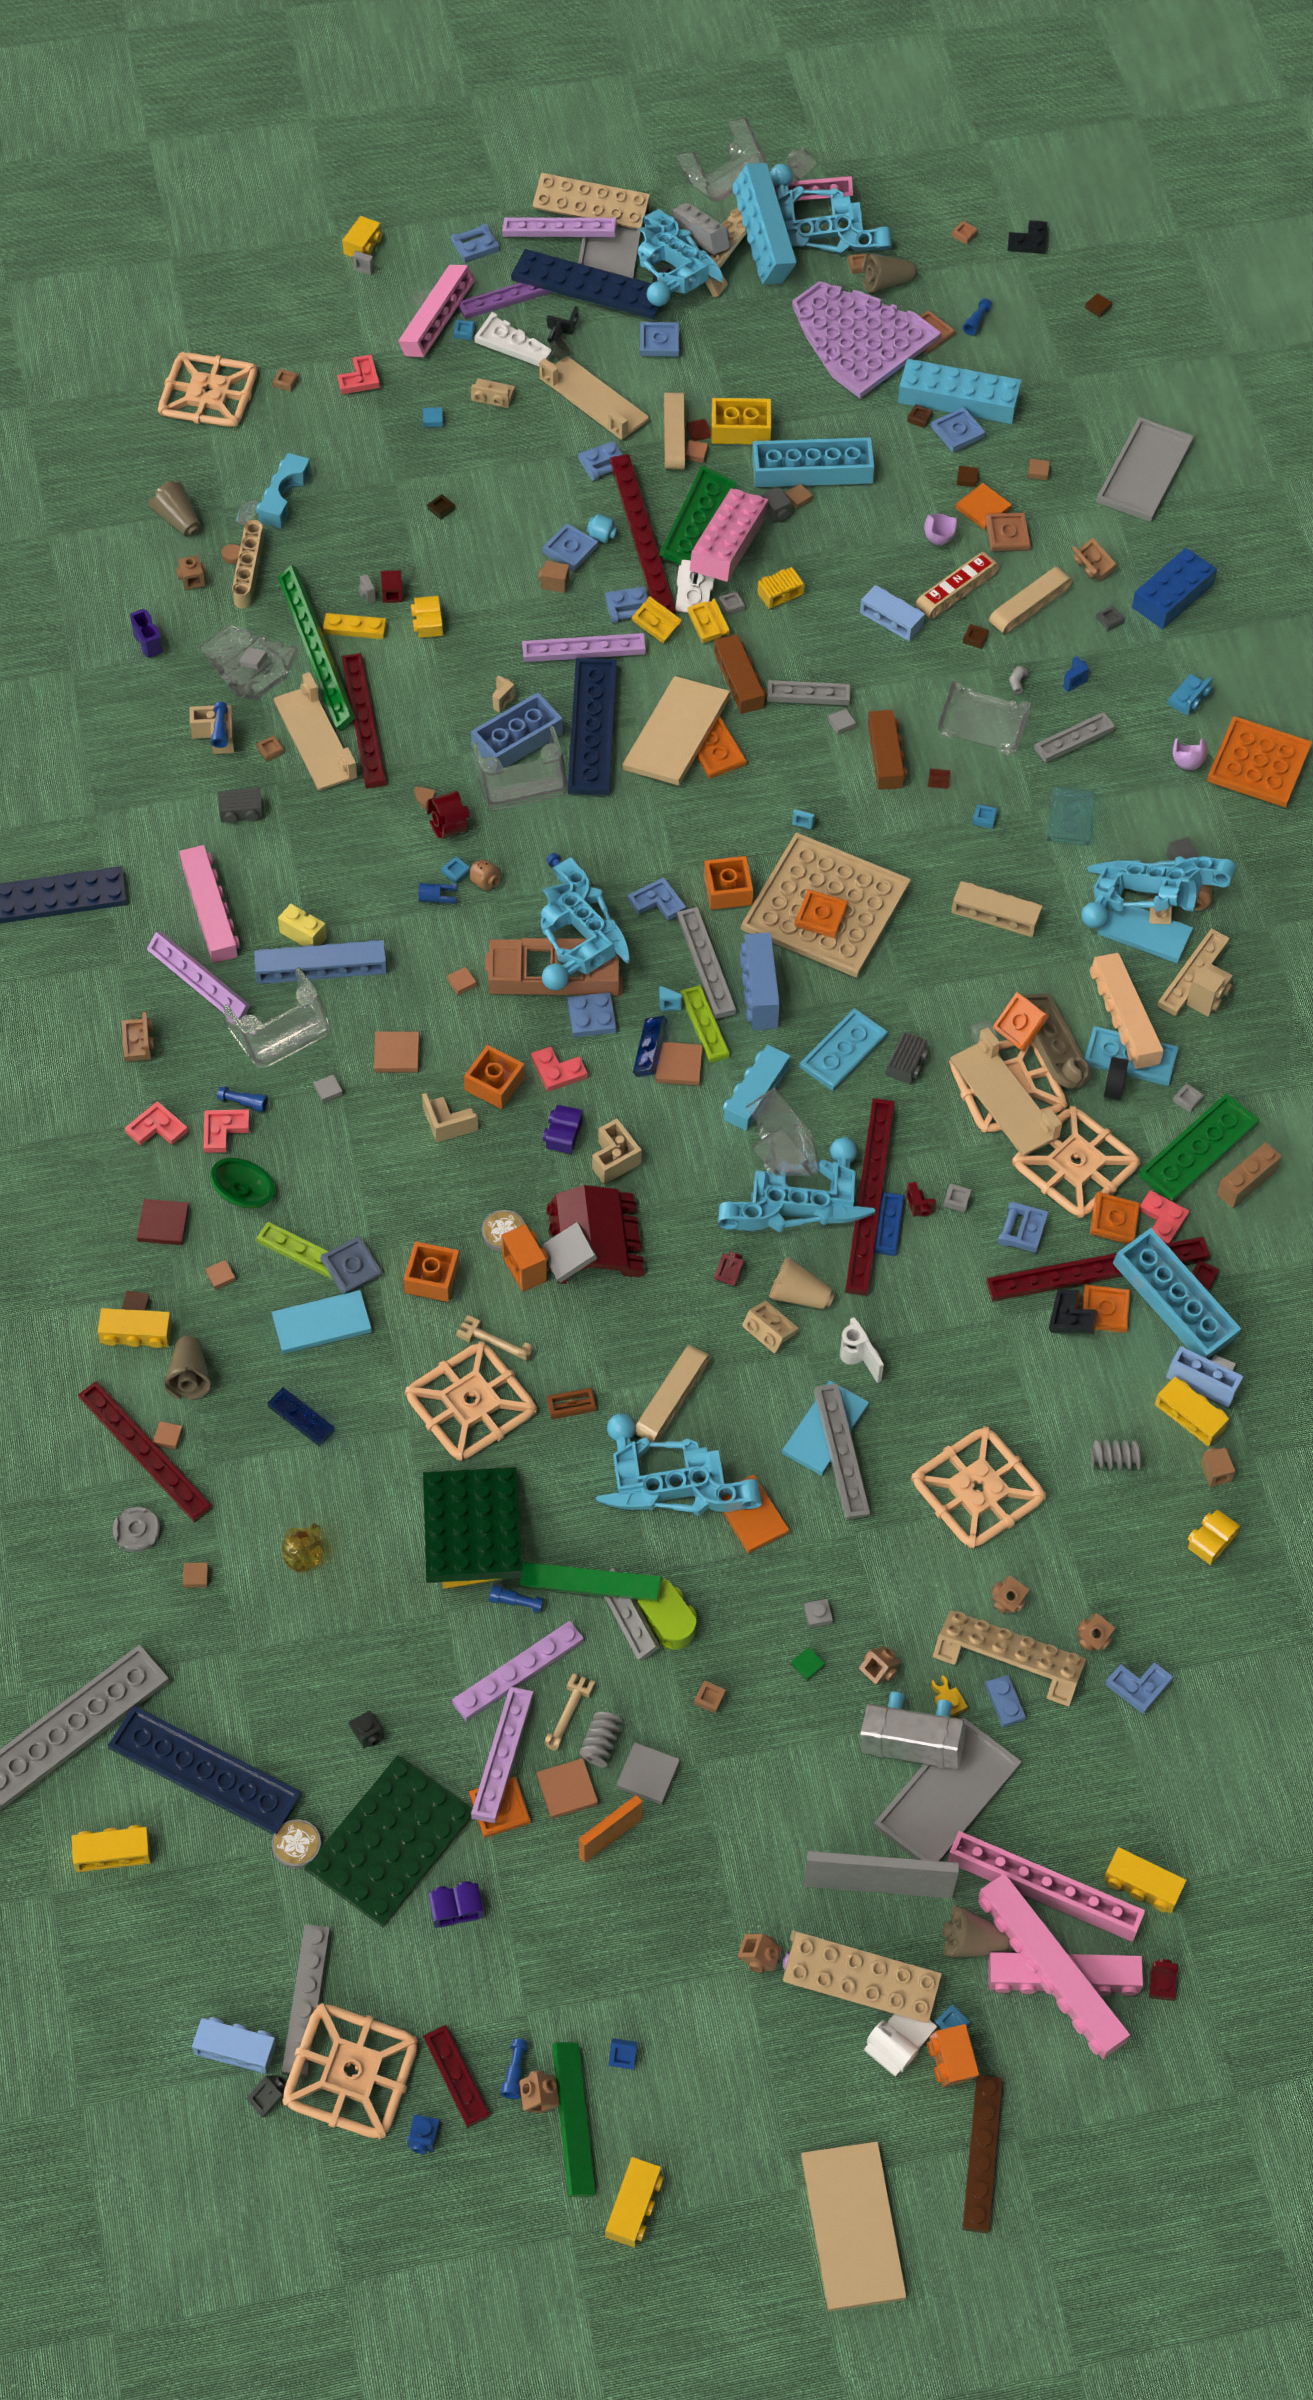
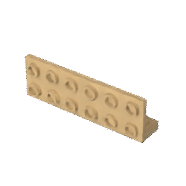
M541 173L532 206L534 209L578 218H616L617 225L639 229L643 225L642 218L645 217L646 211H650L652 204L650 194Z
M738 208L734 209L728 219L722 223L729 231L728 241L730 248L715 255L703 248V251H706V254L716 262L719 269L747 233ZM708 275L709 280L705 283L712 296L717 297L728 283L724 276L723 281L720 282Z
M565 356L556 364L549 362L545 358L539 362V378L619 439L623 440L649 420V416L570 357Z
M310 672L302 675L303 683L300 684L301 689L277 696L273 700L318 791L356 779V762L349 748L343 749L319 701L317 685Z
M987 1027L981 1030L977 1044L952 1056L950 1062L1019 1153L1025 1156L1059 1138L1062 1122L1050 1107L1043 1111L1039 1109L998 1055L1000 1042Z
M950 1610L940 1631L932 1656L955 1665L962 1646L1052 1679L1046 1699L1068 1707L1072 1701L1086 1661L1085 1658L1080 1657L1076 1653L1063 1651L1053 1645L1041 1643L1031 1637L1016 1634L1009 1629L991 1625L984 1620H978Z
M792 1930L790 1940L793 1943L783 1976L784 1982L921 2022H929L941 1973Z

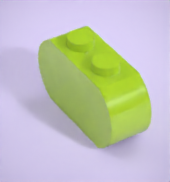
M663 1579L659 1602L637 1600V1604L649 1627L663 1647L679 1650L687 1647L693 1641L696 1634L697 1614L691 1605H686L678 1587L674 1588L670 1581Z

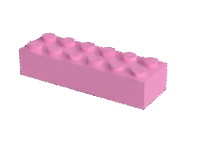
M731 488L692 550L690 571L728 582L766 519L768 499Z

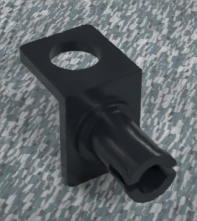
M577 306L574 307L569 321L547 315V327L552 329L547 341L551 345H553L554 340V345H559L563 333L572 335L579 319Z

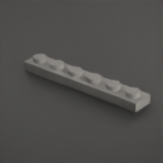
M698 907L678 911L677 918L714 1018L718 1019L736 1014L735 1005Z
M838 1384L817 1386L814 1389L845 1519L868 1517L870 1511Z
M305 1925L282 2075L289 2076L296 2058L294 2055L295 2050L300 2047L309 2019L320 2002L330 1927ZM312 2041V2044H311V2047H310L309 2051H312L313 2041ZM310 2060L305 2061L300 2077L308 2078Z

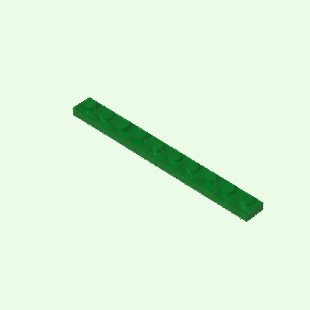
M290 565L278 576V580L335 727L342 731L355 719V715L298 569Z

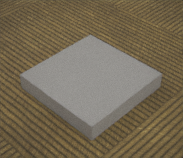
M578 1222L540 1246V1248H544L548 1256L547 1262L560 1283L598 1258Z
M634 1742L616 1788L662 1805L680 1759Z

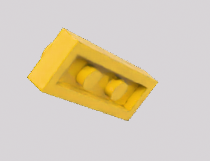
M326 613L323 634L384 639L387 624L386 618Z

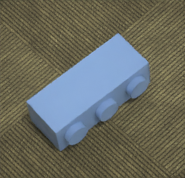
M875 585L861 599V614L909 642L923 628L925 613L907 604L904 600L895 597L885 589Z
M1180 1346L1173 1358L1166 1376L1170 1380L1177 1377L1179 1380L1185 1381L1193 1391L1228 1408L1243 1379L1242 1375Z
M210 2017L209 2020L201 2018L192 2044L194 2055L264 2074L268 2073L276 2049V2041L272 2034L262 2030H258L257 2033L248 2031L247 2027L240 2024L226 2025L223 2024L222 2020Z

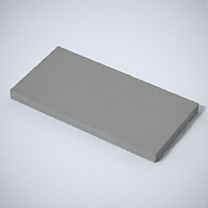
M617 225L615 237H582L578 263L634 278L641 231Z
M1139 417L1102 486L1096 503L1151 522L1183 462L1194 436Z
M964 1717L965 1743L959 1769L939 1768L935 1765L923 1764L874 1822L873 1827L916 1860L941 1861L952 1848L958 1832L964 1833L1022 1763L1021 1760Z
M808 1851L803 1887L952 1898L958 1877L959 1863Z

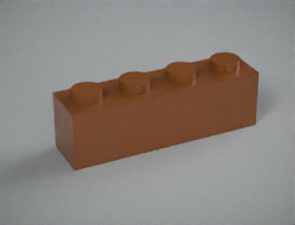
M737 634L714 640V655L740 714L763 709L764 699H767L765 688L760 686L758 673L753 670L751 657L746 655L744 642L740 641Z
M893 710L869 711L867 725L878 790L903 788V780L907 779V769L902 766V763H904V751H900L899 748L902 745L901 734H897V730H899L898 718L894 717Z

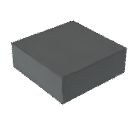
M1113 605L1096 614V619L1107 631L1123 624L1125 620Z

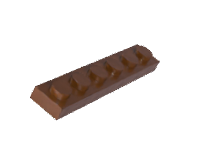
M984 2075L976 2077L962 2230L986 2234L989 2232L1002 2078Z

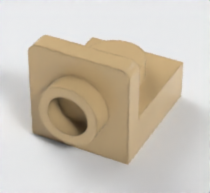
M498 675L496 677V691L493 693L492 699L493 709L500 713L515 698L514 684L509 679H504Z
M1148 898V901H1154V899ZM1172 905L1169 909L1162 911L1149 908V922L1151 924L1171 923Z

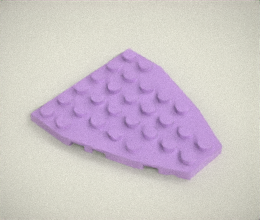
M821 281L792 301V307L805 337L832 378L859 399L906 365L907 359H914L941 338L939 330L913 311L908 310L906 313L898 310L897 305L887 306L881 303V299L856 290H853L852 293L842 291L841 286L829 285Z

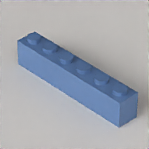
M384 940L348 942L343 944L330 943L319 946L307 945L304 947H284L282 949L254 951L257 984L387 974Z

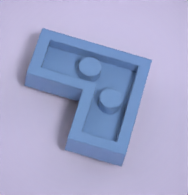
M664 877L627 896L628 902L638 915L657 906L669 921L677 917L678 911L686 910V906Z
M1154 1662L1139 1679L1120 1664L1106 1680L1105 1685L1144 1714L1172 1682L1173 1676Z

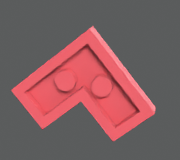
M372 355L352 358L355 372L337 375L341 394L380 388Z
M552 1047L531 1053V1059L547 1092L588 1078V1073L580 1056L559 1063Z
M157 1101L125 1127V1133L140 1146L156 1133L173 1145L188 1133V1127Z
M249 1109L204 1111V1153L227 1152V1133H249Z
M1151 1190L1139 1208L1140 1212L1157 1220L1152 1229L1165 1244L1172 1242L1190 1212Z

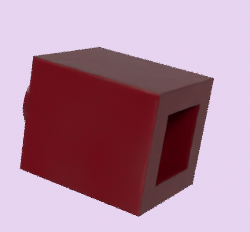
M401 570L381 571L383 603L403 602Z

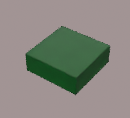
M808 1647L791 1661V1666L808 1681L825 1667V1663Z

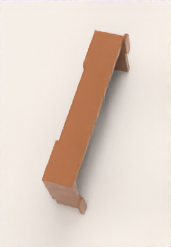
M522 938V940L490 939L489 952L486 953L485 970L489 972V994L590 995L610 992L611 995L617 997L623 994V978L619 976V955L616 952L614 958L588 974L581 972V977H569L568 983L563 989L554 991L545 987L542 977H527V951H551V964H557L556 949L548 938ZM555 938L559 948L569 950L587 940Z

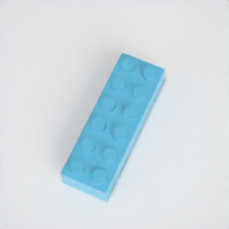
M767 163L746 164L733 183V193L738 201L737 205L743 218V226L746 228L747 240L751 245L752 256L756 262L757 273L762 285L782 284L797 262Z
M907 359L899 386L898 403L912 406L916 404L928 409L949 413L964 407L972 417L1012 424L1019 399L1021 380Z
M871 437L753 441L752 463L755 487L797 486L799 484L811 486L873 483L874 461Z
M1152 1228L1148 1229L1116 1254L1113 1261L1115 1267L1190 1351L1210 1359L1237 1338L1241 1331L1238 1324Z

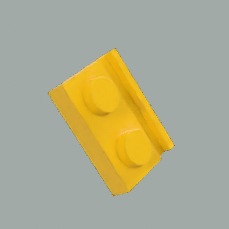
M650 596L631 619L663 644L682 621Z
M715 598L711 602L705 601L687 607L689 617L702 644L721 638L725 634L730 635L729 627Z

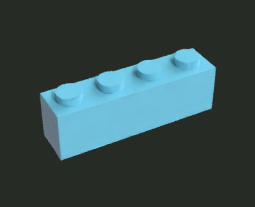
M768 1044L763 1051L760 1050L755 1058L753 1067L749 1066L746 1070L743 1082H739L736 1085L732 1098H728L723 1105L724 1120L748 1131L789 1069L790 1055Z

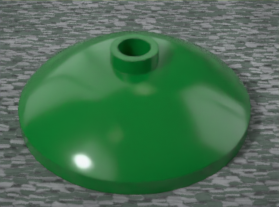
M224 1158L217 1161L211 1169L210 1181L215 1191L224 1200L235 1206L248 1209L260 1208L269 1204L274 1197L275 1185L272 1178L264 1169L248 1160Z

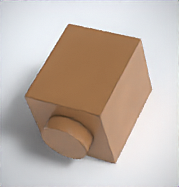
M546 560L544 568H540L538 580H541V589L565 593L569 581V565Z
M1226 1447L1221 1449L1211 1448L1204 1452L1201 1465L1209 1486L1213 1487L1232 1482L1235 1469Z

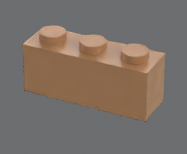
M1265 1142L1220 1181L1217 1195L1234 1208L1278 1170L1282 1156Z

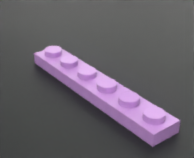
M504 218L502 233L503 237H615L617 221L616 218Z
M644 633L522 641L524 662L646 654Z
M156 932L147 950L232 1021L241 1023L251 1005L164 933Z
M568 1621L452 1699V1704L465 1721H468L508 1694L510 1687L517 1688L582 1644L584 1638L571 1621Z
M515 1687L509 1688L472 1809V1819L496 1823L534 1697L533 1691Z

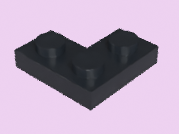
M1029 220L1028 234L1009 232L1007 251L1045 254L1048 222Z
M1057 1289L1049 1330L1051 1333L1094 1334L1099 1314L1097 1310L1078 1309L1081 1299L1079 1290Z

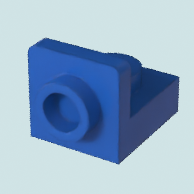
M1078 656L1073 658L1072 668L1066 672L1063 688L1067 692L1087 682L1089 667Z
M414 2115L410 2135L407 2138L408 2148L419 2154H426L427 2151L433 2152L440 2120Z

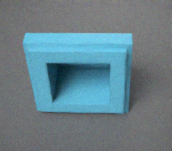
M794 809L792 824L813 829L816 816Z
M659 986L660 1011L682 1010V995Z

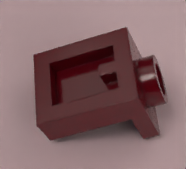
M917 1182L908 1183L906 1198L912 1216L925 1217L934 1213L936 1207L935 1198L924 1200V1193L922 1189L919 1190Z
M732 1251L729 1252V1255L723 1253L714 1279L736 1287L741 1270L746 1264L744 1260H741L742 1255Z
M1168 1959L1153 1961L1150 1969L1149 1998L1174 2001L1179 1964H1175Z

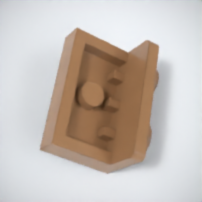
M1094 538L1089 540L1080 549H1077L1075 546L1072 548L1075 553L1073 556L1074 560L1079 566L1083 564L1086 567L1084 571L1091 579L1095 577L1098 582H1101L1118 568L1117 564Z
M142 1012V1019L122 1020L125 1062L151 1059V1050H155L154 1039L149 1036V1032H153L152 1019H148L147 1012Z

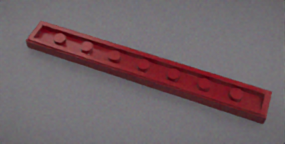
M362 654L342 655L341 660L349 702L355 715L353 724L365 788L386 786V779Z
M97 1381L78 1394L83 1404L194 1523L213 1509L207 1499Z

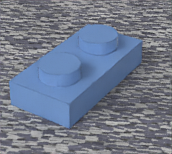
M1009 1675L987 1681L985 1687L1002 1728L1024 1722L1026 1716Z

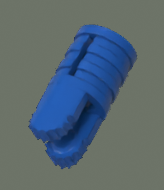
M420 882L418 901L457 904V898L441 896V890L457 891L458 885L424 884Z

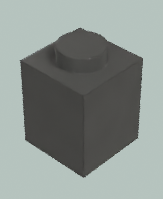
M780 487L762 494L763 498L768 499L766 514L773 523L785 520L791 516V501Z
M1189 837L1169 842L1166 854L1169 861L1175 860L1179 856L1185 859L1199 857Z

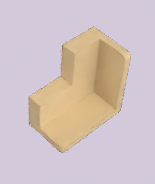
M422 1094L423 1109L436 1143L478 1131V1117L476 1113L473 1114L471 1108L450 1114L444 1097L429 1101L427 1094Z

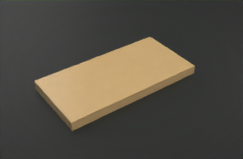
M674 676L623 762V770L680 785L730 699V691Z
M878 2142L801 2153L828 2312L906 2300Z

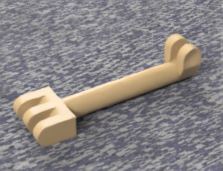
M469 1315L465 1318L466 1323L463 1322L460 1326L462 1330L456 1332L457 1337L469 1343L473 1337H477L526 1361H529L532 1355L533 1347L529 1343H524L522 1348L517 1347L479 1329L481 1321Z
M572 1674L567 1684V1690L572 1691L571 1697L553 1735L548 1733L545 1739V1745L550 1750L556 1751L559 1749L562 1736L581 1696L590 1697L596 1684L595 1681L590 1680L586 1688L584 1686L587 1678L582 1676L579 1683L576 1684L578 1674Z

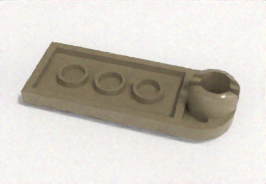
M1051 994L1023 995L1049 1015L1033 1039V1042L1050 1075L1058 1084L1066 1088L1083 1087L1091 1076L1090 1065L1084 1059Z

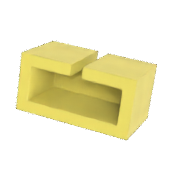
M290 904L278 917L280 933L302 946H319L327 938L325 923L310 914L307 917L305 911L293 904Z

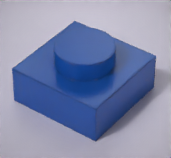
M612 2038L608 2066L634 2070L637 2042Z

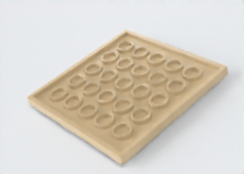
M796 832L742 922L741 930L750 934L771 933L772 943L857 978L907 891L911 879ZM808 889L849 901L836 938L795 927V920Z

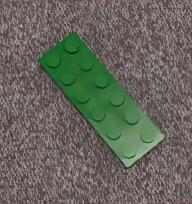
M701 465L659 555L678 565H681L682 560L691 561L693 548L731 488H735L737 482Z
M1225 1093L1139 1171L1138 1177L1161 1196L1174 1202L1254 1129L1260 1119Z

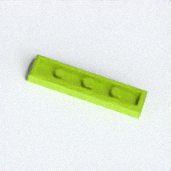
M701 985L681 990L682 1001L709 1064L730 1058L729 1050Z
M269 1221L256 1237L257 1243L333 1280L320 1260L321 1255L329 1251Z

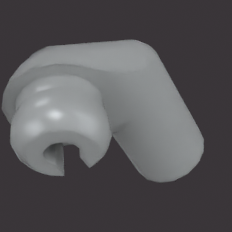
M1023 666L1016 667L1009 678L1015 695L1023 692L1020 681L1025 679V676H1028V670Z

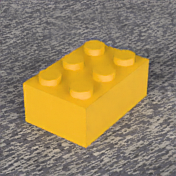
M712 398V444H753V441H770L771 399Z

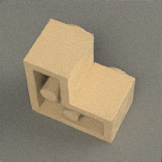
M227 705L228 712L225 714L224 720L226 723V734L228 735V745L224 748L212 746L213 754L234 753V726L231 705ZM214 706L190 707L192 739L211 738L214 731V722H216V713L213 711Z
M1211 963L1207 968L1202 966L1192 980L1186 1005L1209 1017L1213 1010L1217 1011L1219 1009L1222 997L1224 995L1227 997L1231 992L1233 975Z
M618 1119L598 1129V1143L603 1149L592 1155V1169L605 1185L640 1165L642 1150Z

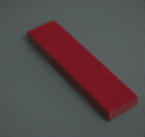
M444 2025L423 2035V2039L466 2128L489 2118L490 2113L447 2026Z

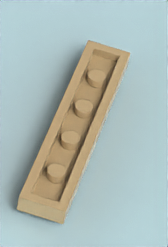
M1211 928L1160 998L1157 1007L1177 1016L1187 1002L1194 977L1202 966L1207 968L1210 963L1212 965L1215 963L1229 943L1230 938Z

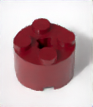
M457 790L427 800V814H431L433 819L429 822L438 838L443 839L468 831L467 818L470 817L467 806L462 805L461 797Z

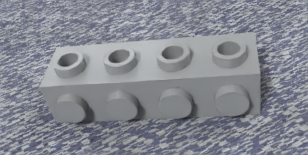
M690 203L681 204L678 208L673 209L674 220L678 223L679 229L689 230L691 238L696 244L713 255L730 248L728 241L729 231L726 226Z

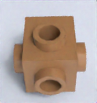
M198 555L178 559L179 568H176L178 580L183 581L185 590L204 587L206 569L204 562L200 563Z
M1011 1575L1006 1576L1002 1583L998 1581L992 1588L991 1593L993 1596L990 1600L994 1602L993 1607L1002 1614L1006 1612L1010 1614L1014 1611L1019 1612L1026 1602L1023 1598L1030 1589ZM1007 1593L1010 1595V1600L1007 1599Z
M1093 1613L1088 1620L1084 1618L1076 1628L1079 1632L1075 1637L1080 1640L1078 1644L1089 1652L1091 1649L1093 1651H1099L1100 1648L1104 1650L1112 1640L1109 1636L1115 1627L1098 1613ZM1093 1631H1095L1096 1634L1095 1638L1092 1635Z
M885 1646L877 1649L872 1648L865 1655V1660L858 1669L874 1684H879L886 1680L889 1682L897 1675V1668L901 1661L890 1648Z
M745 1934L737 1957L748 1964L749 1969L753 1972L774 1971L782 1947L773 1942L774 1939L768 1935Z
M533 2071L529 2073V2077L519 2081L523 2111L544 2113L560 2106L555 2075L544 2074V2071Z

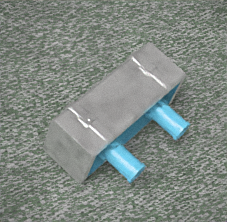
M900 1692L890 1693L888 1707L867 1704L860 1734L862 1753L876 1755V1757L880 1758L888 1757L935 1765L939 1768L959 1769L965 1743L964 1719L950 1717L953 1703L948 1700H939L935 1715L903 1710L905 1695Z

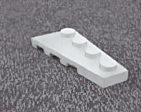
M491 312L474 337L475 343L539 366V362L542 359L549 360L552 356L550 348L534 338H528L525 336V332L520 329H514L511 327V323L506 320H500L497 318V314Z

